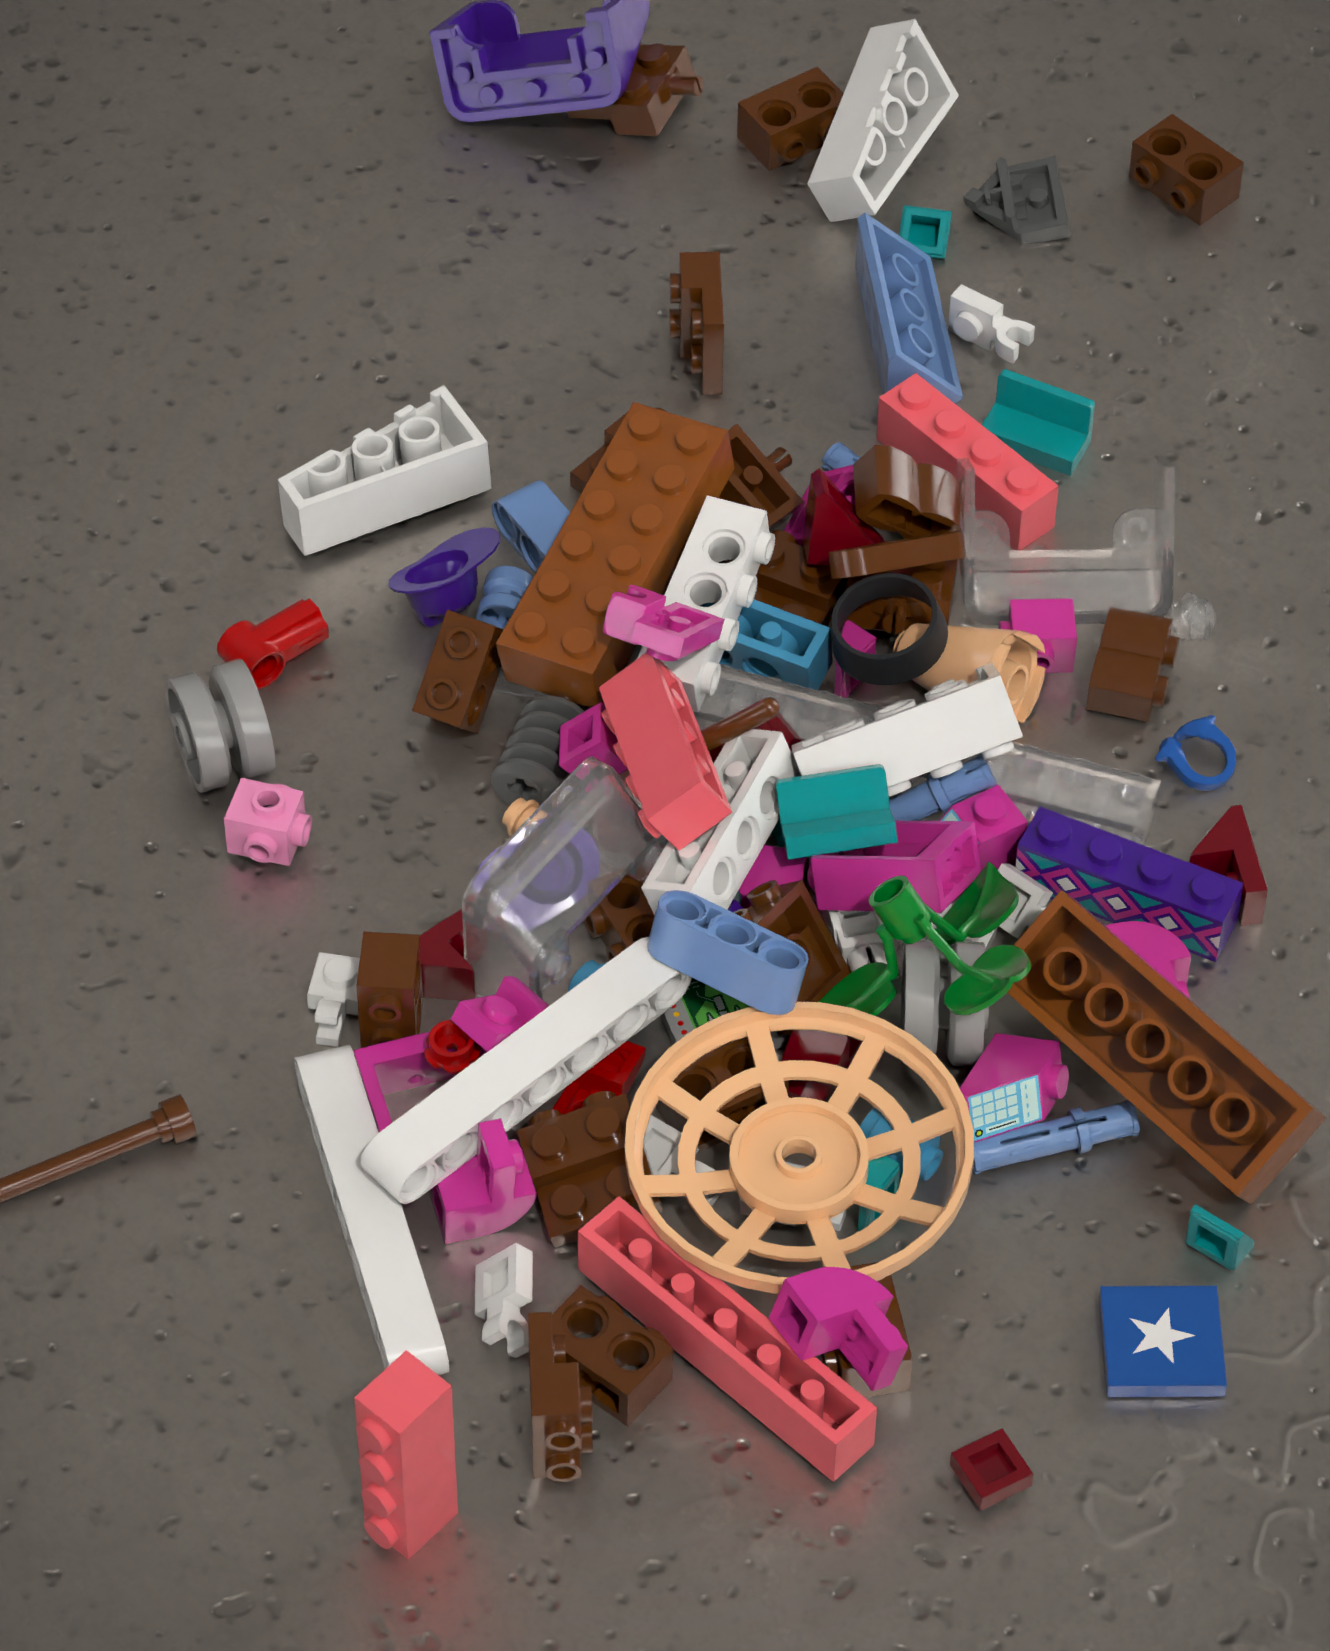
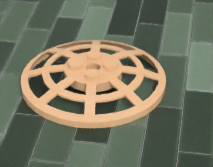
M796 1002L794 1010L782 1015L768 1014L753 1007L721 1015L693 1029L669 1047L648 1070L634 1095L626 1121L625 1162L630 1188L642 1215L659 1238L678 1255L713 1277L743 1288L779 1294L785 1278L788 1277L755 1273L736 1267L748 1253L789 1262L821 1260L824 1267L851 1269L845 1255L876 1241L890 1230L899 1219L930 1226L925 1233L903 1250L876 1264L854 1270L879 1281L910 1265L930 1249L953 1223L967 1196L974 1163V1129L967 1102L955 1078L939 1058L914 1036L882 1018L854 1008L822 1002ZM780 1030H819L846 1035L863 1042L848 1069L817 1061L788 1060L778 1062L770 1032ZM745 1037L748 1038L755 1067L724 1080L707 1093L701 1101L673 1082L683 1070L703 1055L729 1042ZM885 1051L900 1059L918 1074L937 1096L944 1110L911 1123L907 1113L896 1099L880 1085L869 1079L883 1052ZM811 1080L837 1086L828 1103L812 1098H789L784 1081ZM761 1086L766 1104L750 1113L740 1124L718 1112L720 1108L735 1097L752 1088ZM859 1096L881 1112L892 1126V1131L870 1138L865 1137L860 1126L849 1115ZM659 1100L687 1119L678 1145L679 1174L645 1175L644 1136L651 1113ZM703 1131L730 1145V1169L696 1173V1150ZM952 1131L955 1142V1175L950 1195L944 1207L913 1200L920 1177L921 1151L919 1144ZM902 1151L903 1173L896 1194L866 1184L869 1161ZM794 1153H803L813 1158L814 1162L807 1167L796 1168L788 1165L784 1159ZM736 1191L753 1211L742 1225L736 1229L715 1212L704 1195ZM686 1196L690 1207L702 1223L718 1237L725 1240L726 1243L713 1257L689 1244L665 1222L657 1211L652 1197ZM853 1203L882 1213L863 1230L841 1240H838L830 1218L848 1209ZM775 1221L788 1224H807L815 1246H784L764 1242L760 1239Z

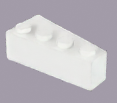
M915 19L871 27L807 183L830 222L859 218L864 213L869 216L875 215L959 97Z
M445 385L430 392V401L416 409L409 404L395 412L394 422L377 432L367 428L353 436L354 442L352 446L341 452L330 449L278 479L284 527L304 556L492 489L488 442Z
M993 662L975 669L978 677L976 681L967 684L966 680L954 681L950 679L931 687L932 690L924 695L926 701L916 705L914 699L897 701L873 714L875 721L865 724L863 718L854 719L792 745V750L802 776L881 764L886 772L888 795L892 796L909 789L912 786L909 779L928 772H930L932 778L943 777L960 770L963 767L962 759L978 753H982L984 759H989L1014 749L1012 741L1023 737L1001 675Z

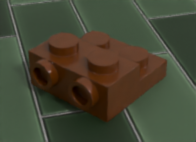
M680 252L679 273H670V304L679 303V309H669L670 339H679L680 359H691L692 375L701 374L702 395L722 394L724 314L720 252Z
M783 530L772 531L771 533L775 534L773 554L767 565L760 564L755 576L757 577V589L754 599L828 626L832 620L835 604L846 591L848 577L832 579L830 565L807 564L804 547L798 545L796 539L790 533Z
M776 880L765 882L748 893L747 898L751 903L748 909H740L733 912L795 942L806 951L809 961L797 1002L820 1001L829 990L851 973L802 880L778 885ZM780 1030L776 1032L778 1035L792 1033L793 1030Z
M611 1091L591 1094L583 1101L584 1108L563 1115L558 1110H544L534 1114L529 1119L528 1127L517 1130L531 1179L537 1191L549 1238L555 1248L577 1241L578 1230L618 1196L642 1214L630 1188L625 1162L626 1121L631 1108V1103L626 1093L616 1096ZM644 1144V1173L645 1175H653L651 1164ZM652 1197L659 1213L663 1212L664 1208L661 1198Z
M552 1312L528 1313L534 1479L549 1478L557 1482H568L581 1477V1454L593 1453L591 1385L579 1386L578 1362L566 1363L565 1335H553Z

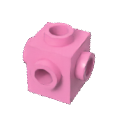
M241 778L224 817L227 853L249 857L261 863L272 862L290 866L297 847H305L311 833L312 816L305 814L304 791L291 789L283 784H269Z

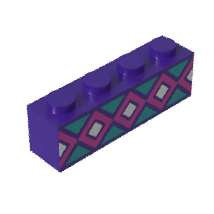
M1039 806L1018 843L1015 867L1053 892L1051 900L1062 890L1078 901L1094 916L1111 923L1140 921L1158 925L1176 935L1185 944L1190 953L1213 962H1217L1237 924L1243 889L1242 882Z

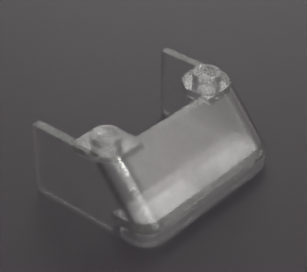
M1154 456V507L1132 508L1123 512L1113 525L1112 549L1010 550V532L1004 519L991 510H975V468L968 458H958L961 531L964 533L967 556L959 559L962 600L967 613L976 622L984 625H998L999 621H1008L1010 599L1073 598L1076 624H1105L1110 607L1164 617L1169 612L1173 603L1175 466L1165 456Z
M596 757L586 758L476 872L465 890L462 900L464 959L474 969L475 996L478 998L495 995L504 976H514L543 1000V991L550 984L555 985L559 983L569 970L572 960L568 954L569 936L627 873L638 881L646 880L668 842L663 835L657 839L648 832L638 816V811L642 809L641 802L633 795L616 770Z

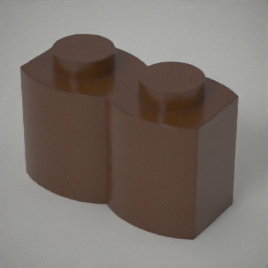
M874 445L853 464L856 514L868 525L882 530L898 531L904 539L962 530L958 480L947 470L932 464L916 463L907 453L884 445Z
M1110 607L1090 678L1086 709L1149 722L1153 706L1163 708L1169 677L1162 676L1164 666L1174 667L1180 637L1171 635L1173 619Z

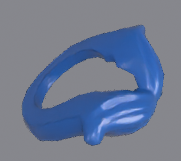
M1214 715L1199 718L1181 726L1173 737L1169 736V738H1165L1161 742L1159 752L1155 756L1156 761L1166 762L1175 775L1189 788L1200 791L1215 790L1224 786L1233 776L1237 764L1236 750L1230 739L1215 725L1216 717ZM1198 737L1214 743L1224 754L1226 762L1224 771L1213 777H1206L1196 773L1187 763L1185 754L1181 749L1182 744L1179 741Z

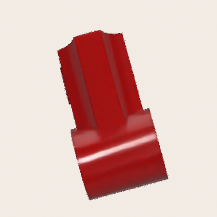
M310 598L307 600L301 599L257 625L249 620L233 624L220 637L217 643V653L224 662L242 659L248 667L257 689H263L276 681L284 670L287 661L329 638L328 624L325 622L320 608Z

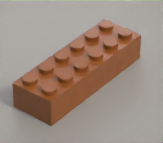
M636 402L632 403L496 642L506 681L546 694L562 697L590 708L600 702L604 704L599 687L625 668L637 646L603 632L605 616L611 596L614 592L627 594L629 585L639 586L662 595L665 594L706 496L719 498L735 469L728 430Z
M1061 890L1013 945L1021 948L1027 954L1031 961V969L1023 979L1013 983L1007 993L1229 1190L1246 1202L1254 1203L1327 1119L1326 1116L1084 906Z

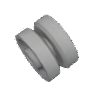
M234 659L212 666L209 676V688L205 681L193 672L166 680V700L175 739L189 776L199 792L203 793L228 785L232 771L231 762L237 772L248 779L274 771L276 765L275 751L269 723L257 686L242 659Z
M920 940L913 944H904L900 1029L914 1036L935 1055L937 1052L938 1030H945L946 1055L952 1066H974L983 1053L984 1031L988 1029L989 1007L963 1016L950 1012L944 1003V995L948 987L962 974L948 961L947 976H940L939 950L931 941ZM955 942L951 947L970 966L985 952L984 942Z

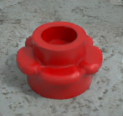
M445 1020L439 1022L431 1029L426 1039L428 1048L425 1049L424 1055L426 1061L433 1068H441L447 1073H460L469 1066L470 1062H475L479 1058L481 1047L452 1020ZM457 1049L455 1052H448L447 1050Z

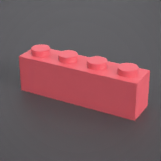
M917 373L879 397L876 439L884 446H891L907 453L916 463L932 464L954 475L958 480L960 507L1017 553L1054 528L1059 486Z
M646 652L599 687L606 710L601 713L609 729L617 737L618 742L613 745L614 750L630 772V775L625 778L626 783L633 795L641 802L642 809L638 811V816L644 827L653 837L658 839L663 835L680 851L732 813L682 681L660 659H656Z
M406 1350L355 1396L354 1401L364 1527L369 1536L379 1546L385 1549H389L392 1546L409 1560L458 1514L452 1385Z

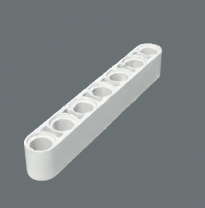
M649 937L641 938L379 1132L371 1139L361 1155L360 1164L362 1168L399 1202L407 1204L417 1200L477 1155L478 1123L501 1119L505 1132L510 1130L674 1006L686 993L692 977L653 958L647 947Z
M350 1045L295 1057L294 1067L299 1091L384 1369L407 1350L436 1374L448 1373L449 1361L444 1338L401 1202L362 1168L360 1164L361 1155L365 1147L379 1132Z

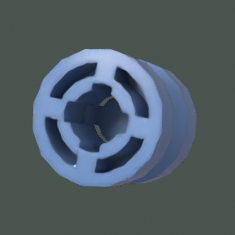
M499 566L490 570L485 578L483 586L484 598L479 603L476 620L504 629L533 577L525 570L513 566Z

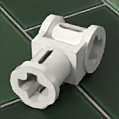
M823 910V921L851 972L868 963L882 962L887 964L882 940L875 931L883 923L875 911ZM899 975L891 981L897 990L896 995L902 987Z

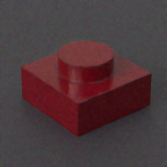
M1003 1428L951 1452L950 1466L980 1511L1032 1486L1034 1473Z

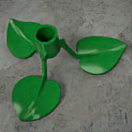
M987 862V865L942 918L923 902L907 877L895 876L884 881L871 893L869 904L883 923L875 931L882 940L887 964L876 962L859 967L838 982L818 1002L854 1008L877 1016L892 1002L897 993L896 988L891 983L899 975L892 938L902 940L904 944H913L927 936L955 969L962 974L948 987L944 995V1003L950 1012L963 1016L986 1009L1002 998L1010 990L1013 983H1017L1030 972L1031 961L1029 957L1017 946L1000 945L986 950L970 966L949 945L955 942H963L967 937H983L1000 926L1018 905L1019 895L1016 889L1000 874L992 863Z

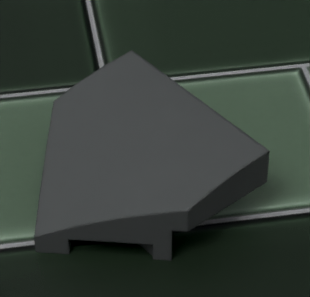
M1056 156L1007 166L1006 159L1000 157L996 162L997 170L979 189L972 187L963 197L965 205L1021 243L1053 241L1071 237Z

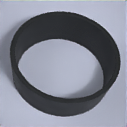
M883 573L864 578L850 586L840 596L832 613V649L834 657L839 666L848 675L864 683L895 685L915 679L928 671L939 660L947 644V623L933 593L921 581L908 575ZM907 596L920 600L932 608L931 622L923 636L911 646L898 652L880 655L864 653L847 644L839 633L844 621L855 609L868 601L880 597Z

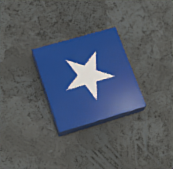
M1100 1286L1099 1306L1107 1397H1225L1227 1380L1217 1286Z

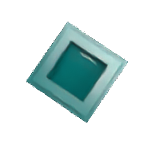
M903 205L899 236L931 256V259L945 260L953 220L952 211Z
M887 1156L869 1161L866 1184L896 1194L899 1188V1163ZM859 1205L858 1231L866 1228L882 1213Z
M1196 1204L1190 1210L1186 1244L1227 1269L1235 1271L1254 1247L1255 1240Z

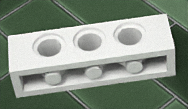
M708 495L664 594L666 596L664 606L678 602L725 619L719 640L677 661L661 660L682 681L692 710L697 713L706 694L713 695L718 686L721 674V665L719 664L724 650L731 651L736 643L739 632V621L737 620L742 607L749 608L751 606L757 589V577L755 576L760 564L767 565L769 563L775 546V534L769 531L766 510ZM723 560H733L729 563H719ZM705 603H716L709 607L700 606ZM642 646L638 658L646 653L647 647Z
M751 729L725 743L714 762V766L732 813L680 851L669 841L667 842L641 887L654 915L661 895L673 890L687 891L720 907L729 908L780 818L775 788L776 781L802 776L782 732Z

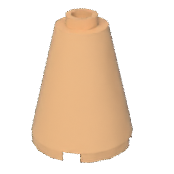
M915 623L907 630L902 631L895 641L893 653L901 651L918 641L926 632L929 624ZM947 625L948 639L941 657L928 671L912 679V681L927 691H931V687L950 679L954 681L966 680L968 684L978 680L975 669L993 662L1001 675L1017 721L1024 723L1039 698L1045 677V667L1037 665V651L1045 653L1044 644L1038 636L1020 630Z

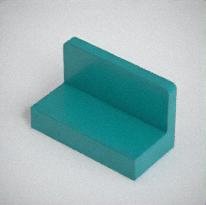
M1003 369L997 379L996 402L982 425L1027 461L1071 476L1091 443L1095 402L1089 398Z
M881 764L777 780L775 783L783 844L788 860L898 843L896 824L890 809L886 772Z

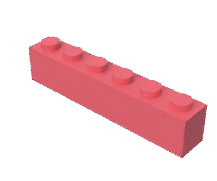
M620 1196L578 1230V1270L646 1327H651L660 1332L676 1352L832 1482L837 1480L874 1446L877 1407L816 1357L801 1361L770 1319L721 1279L709 1275L684 1260L659 1238L645 1217Z

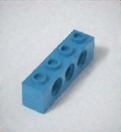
M754 599L749 608L742 607L737 619L739 621L737 640L731 651L724 650L719 662L721 670L811 703L833 664L831 628ZM705 603L700 606L709 607L716 603Z

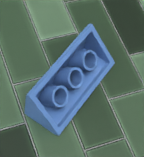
M862 214L857 222L855 270L882 395L917 373L952 402L958 403L963 399V394L931 256L868 214Z

